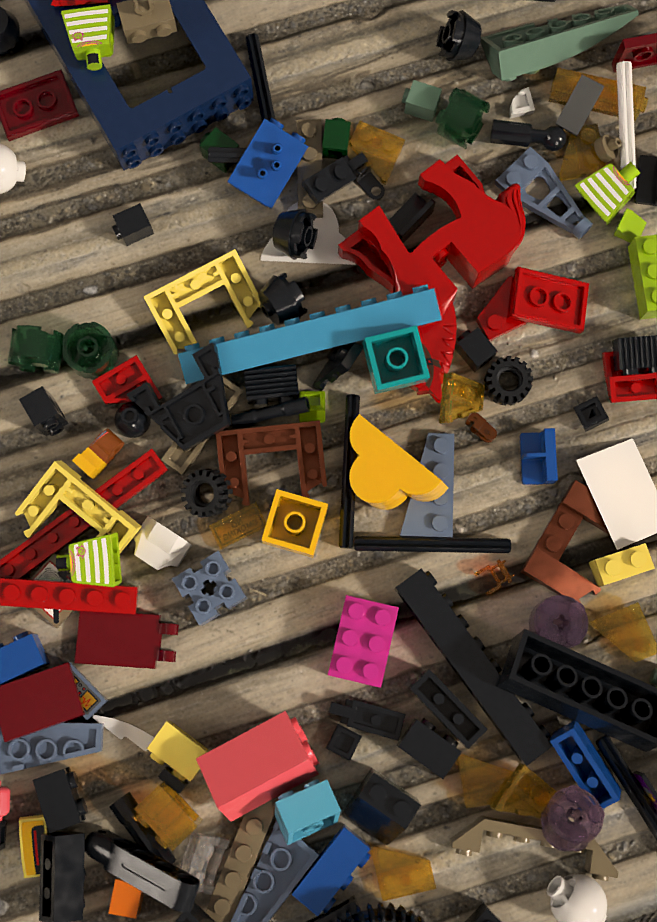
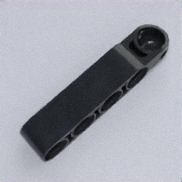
M101 829L87 835L85 839L86 854L104 865L103 868L107 872L176 911L185 913L192 911L200 886V880L197 877L109 830Z

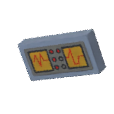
M69 662L84 708L85 715L83 717L89 720L108 700Z

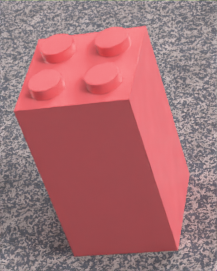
M284 711L196 758L217 808L230 821L243 816L319 775L315 767L319 764V761L313 749H311L306 741L308 740L296 717L290 719L287 712Z

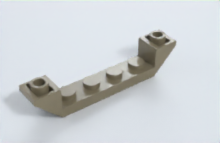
M480 816L450 838V846L456 848L455 853L472 856V852L480 853L483 830L486 831L487 836L502 838L503 834L514 836V841L530 843V839L540 840L541 846L557 848V844L567 845V850L577 853H584V850L587 849L584 869L592 873V878L602 881H608L609 877L618 878L616 868L596 840L589 835Z

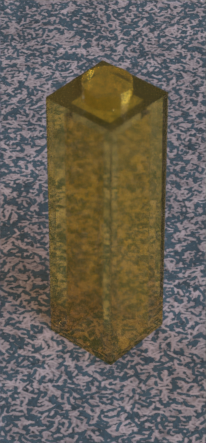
M557 68L548 102L566 105L583 74L605 86L591 111L618 117L617 80ZM632 84L634 121H636L640 112H645L648 98L644 97L646 87Z

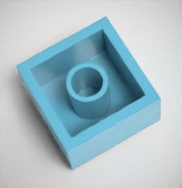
M319 779L313 780L304 785V790L294 793L293 790L280 795L278 797L279 801L275 802L274 815L287 845L338 823L341 813L328 780L322 782Z

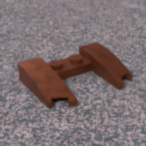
M320 420L225 430L216 433L220 474L224 473L227 476L224 480H230L231 485L227 486V488L233 489V495L243 498L241 504L245 506L250 505L245 455L297 449L302 496L309 498L310 496L307 491L320 483L324 487L327 486Z
M577 480L571 483L520 572L579 606L581 605L579 600L581 597L591 591L596 595L601 591V588L561 563L559 559L582 519L607 534L609 532L589 488Z

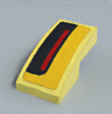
M43 815L19 818L20 850L24 878L40 877L41 834L49 833Z

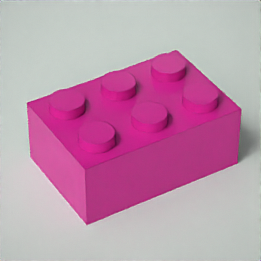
M346 595L328 675L381 688L399 607Z

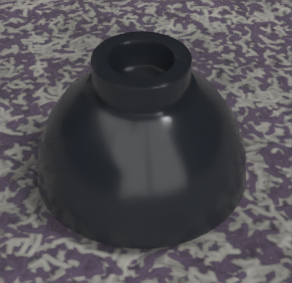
M128 402L118 408L114 422L117 430L123 436L136 438L148 430L151 417L147 416L135 402Z

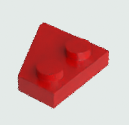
M512 275L506 279L476 319L482 333L489 341L529 323L509 318L514 281Z
M137 355L92 381L106 405L132 402L127 394L144 383H150L159 401L163 399Z

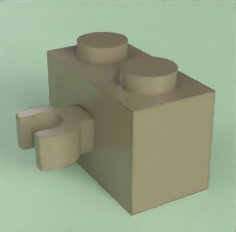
M127 0L116 3L128 44L142 43L150 38L157 36L166 37L173 32H177L169 0Z

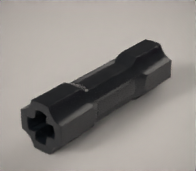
M130 792L109 806L137 845L172 864L176 861V858L165 842L159 838Z

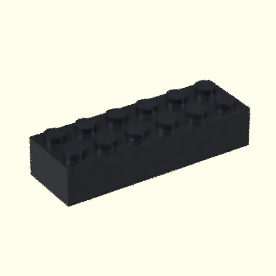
M524 629L513 637L498 687L644 752L657 748L656 687L529 630Z

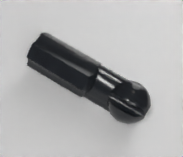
M493 119L490 143L528 147L531 143L543 144L547 150L558 151L565 145L567 136L565 131L558 126H550L546 130L533 129L529 123Z

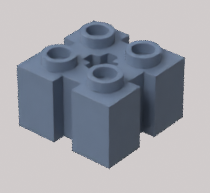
M219 551L200 561L203 567L195 572L190 567L172 578L182 597L185 599L191 597L194 603L188 607L200 626L220 616L217 610L220 607L226 605L230 610L248 599L235 578L229 581L226 575L232 571ZM208 582L211 584L216 583L213 595H210L208 592L204 593L205 585Z

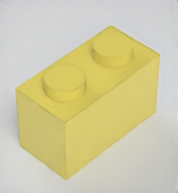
M646 543L589 562L598 587L655 569Z
M170 720L166 721L147 747L152 752L150 757L160 765L168 764L173 768L172 774L183 782L186 779L191 782L200 771L196 758L210 751Z

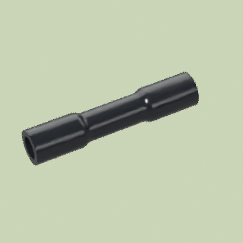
M307 396L272 406L232 413L231 421L234 428L244 427L273 418L310 412V404Z

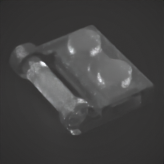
M192 832L180 868L200 880L198 892L213 895L215 889L213 883L225 848L228 849L230 839L215 834Z

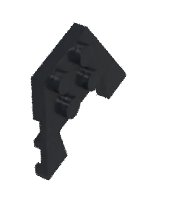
M210 343L192 354L204 379L161 405L150 383H144L127 394L128 398L135 402L147 416H150L184 451H188L231 425L219 355L215 343Z

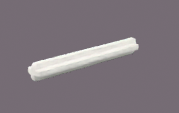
M622 61L616 65L619 139L622 143L620 147L621 169L629 162H632L636 167L632 63L630 61ZM636 178L629 183L634 189L637 187Z

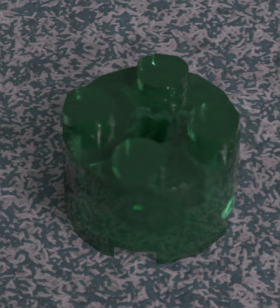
M456 87L450 94V103L446 110L441 109L435 123L439 124L437 129L439 136L463 149H467V143L472 144L484 125L481 122L483 113H489L490 104L474 94Z
M96 322L80 325L79 323L74 324L66 331L62 339L64 360L77 375L83 378L95 380L112 370L118 361L119 352L115 340L104 326ZM88 348H91L92 350L94 348V351L92 353L87 354L86 352Z
M18 325L17 329L12 328L8 364L19 366V370L25 372H35L36 368L43 369L47 373H59L65 340L64 334L53 330L52 335L41 331L42 327L32 325Z

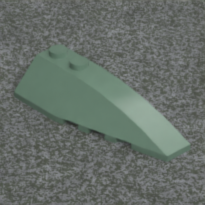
M623 4L595 10L593 16L591 14L578 13L573 14L571 20L568 21L554 18L547 20L548 25L535 27L534 23L524 24L481 37V45L492 73L501 81H512L519 75L536 74L540 71L539 69L552 66L589 49L618 31L639 14L638 10L634 7Z

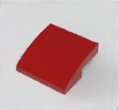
M613 351L602 353L610 403L657 399V373H648V369H639V374L623 376L622 371H614Z

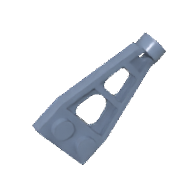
M531 147L495 180V185L501 191H504L514 183H518L520 185L523 207L562 229L573 233L578 239L582 238L593 225L582 214L549 163ZM537 177L544 179L550 189V193L542 200L530 196L525 191V188ZM555 197H559L568 208V211L562 216L556 215L547 208V205Z

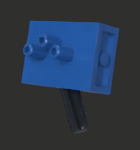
M264 118L247 148L209 147L208 162L238 163L227 183L267 208L272 209L309 146L304 144L306 139L299 134L293 132L290 135L282 130L284 125L277 120L271 118L268 121Z

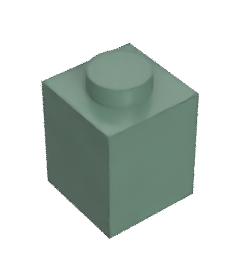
M413 80L411 88L405 89L402 103H405L404 113L432 122L440 101L442 89Z

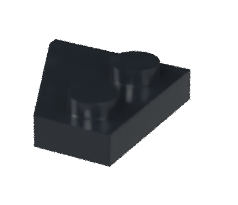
M356 342L333 347L327 355L328 362L312 386L322 391L328 381L333 383L339 376L351 368L363 348Z

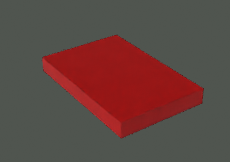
M517 267L514 273L509 318L581 334L584 332L589 283Z

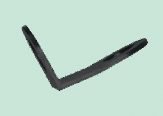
M367 166L358 174L356 182L370 198L378 200L384 196L385 189L371 173L370 166ZM373 187L381 189V193L378 196L371 193Z

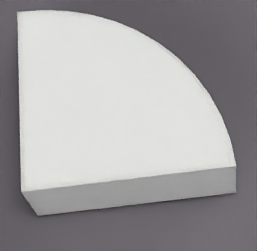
M529 87L519 91L512 100L509 109L510 119L534 114L535 107Z

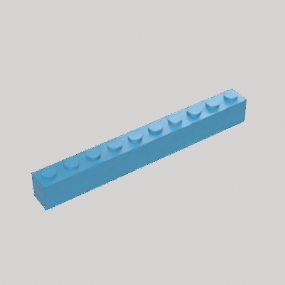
M428 284L412 288L413 293L403 295L402 291L387 294V300L377 302L375 297L360 301V307L351 309L350 304L336 307V313L326 315L325 311L309 314V320L300 322V318L296 317L285 320V326L275 328L273 323L259 327L260 332L250 334L249 330L234 333L235 339L225 341L224 336L209 340V343L216 344L222 375L364 340L366 337L440 321L442 316L435 288L429 289ZM199 343L184 346L185 351L178 354L186 384L204 379L200 368L192 354L205 347H200Z

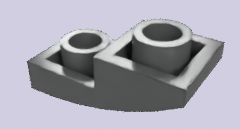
M582 74L555 125L578 136L605 86Z

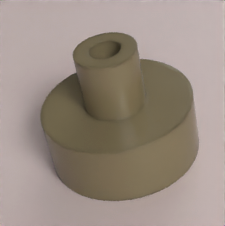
M607 134L596 139L594 143L596 154L603 162L616 158L618 156V148L622 146L621 140L618 137L613 139Z

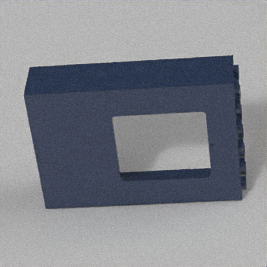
M25 0L29 10L123 171L128 168L138 167L143 160L160 155L165 148L182 143L189 135L204 131L208 125L215 121L225 120L230 113L238 109H245L254 101L251 77L204 0L169 1L173 15L204 64L205 69L171 87L172 93L169 94L165 90L134 108H130L127 105L103 62L101 69L89 70L87 69L86 60L79 61L76 59L61 15V11L110 4L116 28L122 24L116 3L127 0H110L109 3L62 7L52 6L53 0Z

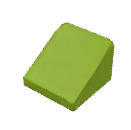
M626 208L613 236L631 243L635 237L642 235L647 222L632 210Z
M299 391V398L307 396L310 404V412L299 414L300 422L320 420V423H324L325 391Z

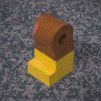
M105 429L72 461L94 480L115 458L124 446V442L110 429Z

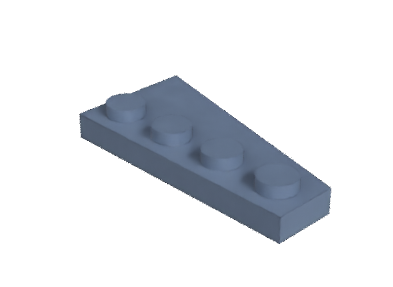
M428 433L420 463L441 479L448 489L441 497L429 502H421L410 498L399 537L453 538L454 434Z
M64 722L9 742H4L0 728V775L103 751L104 723Z
M276 820L273 831L265 844L260 860L251 875V880L245 893L242 895L231 922H269L319 858L320 854L303 839L287 845Z

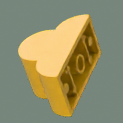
M359 414L350 429V442L354 451L359 456L351 466L349 480L352 490L360 499L374 508L389 510L401 505L408 496L417 501L429 502L438 499L447 491L448 487L441 479Z

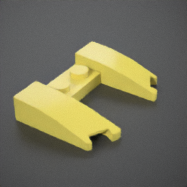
M235 249L144 296L150 311L174 354H178L177 349H185L184 346L197 343L179 308L224 285L245 326L249 328L253 325V322L249 319L258 307L261 308L258 292Z
M62 460L54 461L15 512L16 516L24 513L30 528L23 531L27 538L32 537L59 504L63 502L100 532L97 537L118 532L119 553H121L142 526L123 510L118 511L80 479L81 476Z

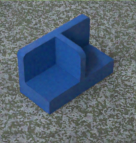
M544 428L542 432L521 433L519 437L522 484H554L558 481L555 428Z

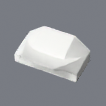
M147 516L141 525V529L133 538L136 543L134 555L157 570L168 566L178 567L192 547V544Z

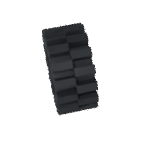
M506 356L505 359L502 357L498 358L496 362L494 361L484 377V388L488 390L487 395L489 398L492 396L495 403L499 401L502 402L501 405L506 406V404H510L511 406L515 405L516 402H521L532 388L533 376L530 375L532 372L531 368L527 369L525 361L521 363L518 357L511 359V356ZM504 372L515 374L518 379L517 387L513 390L503 389L499 384V376Z
M219 470L194 471L195 473H190L187 476L189 479L183 481L182 484L186 485V488H181V493H185L186 497H181L182 502H188L184 507L186 510L192 509L190 512L192 515H198L201 518L220 515L223 513V510H227L229 507L226 503H231L232 501L228 494H233V489L227 488V486L231 485L230 480L225 481L224 479L227 476L224 473L219 474ZM204 483L210 484L214 490V498L210 503L203 502L200 497V487Z

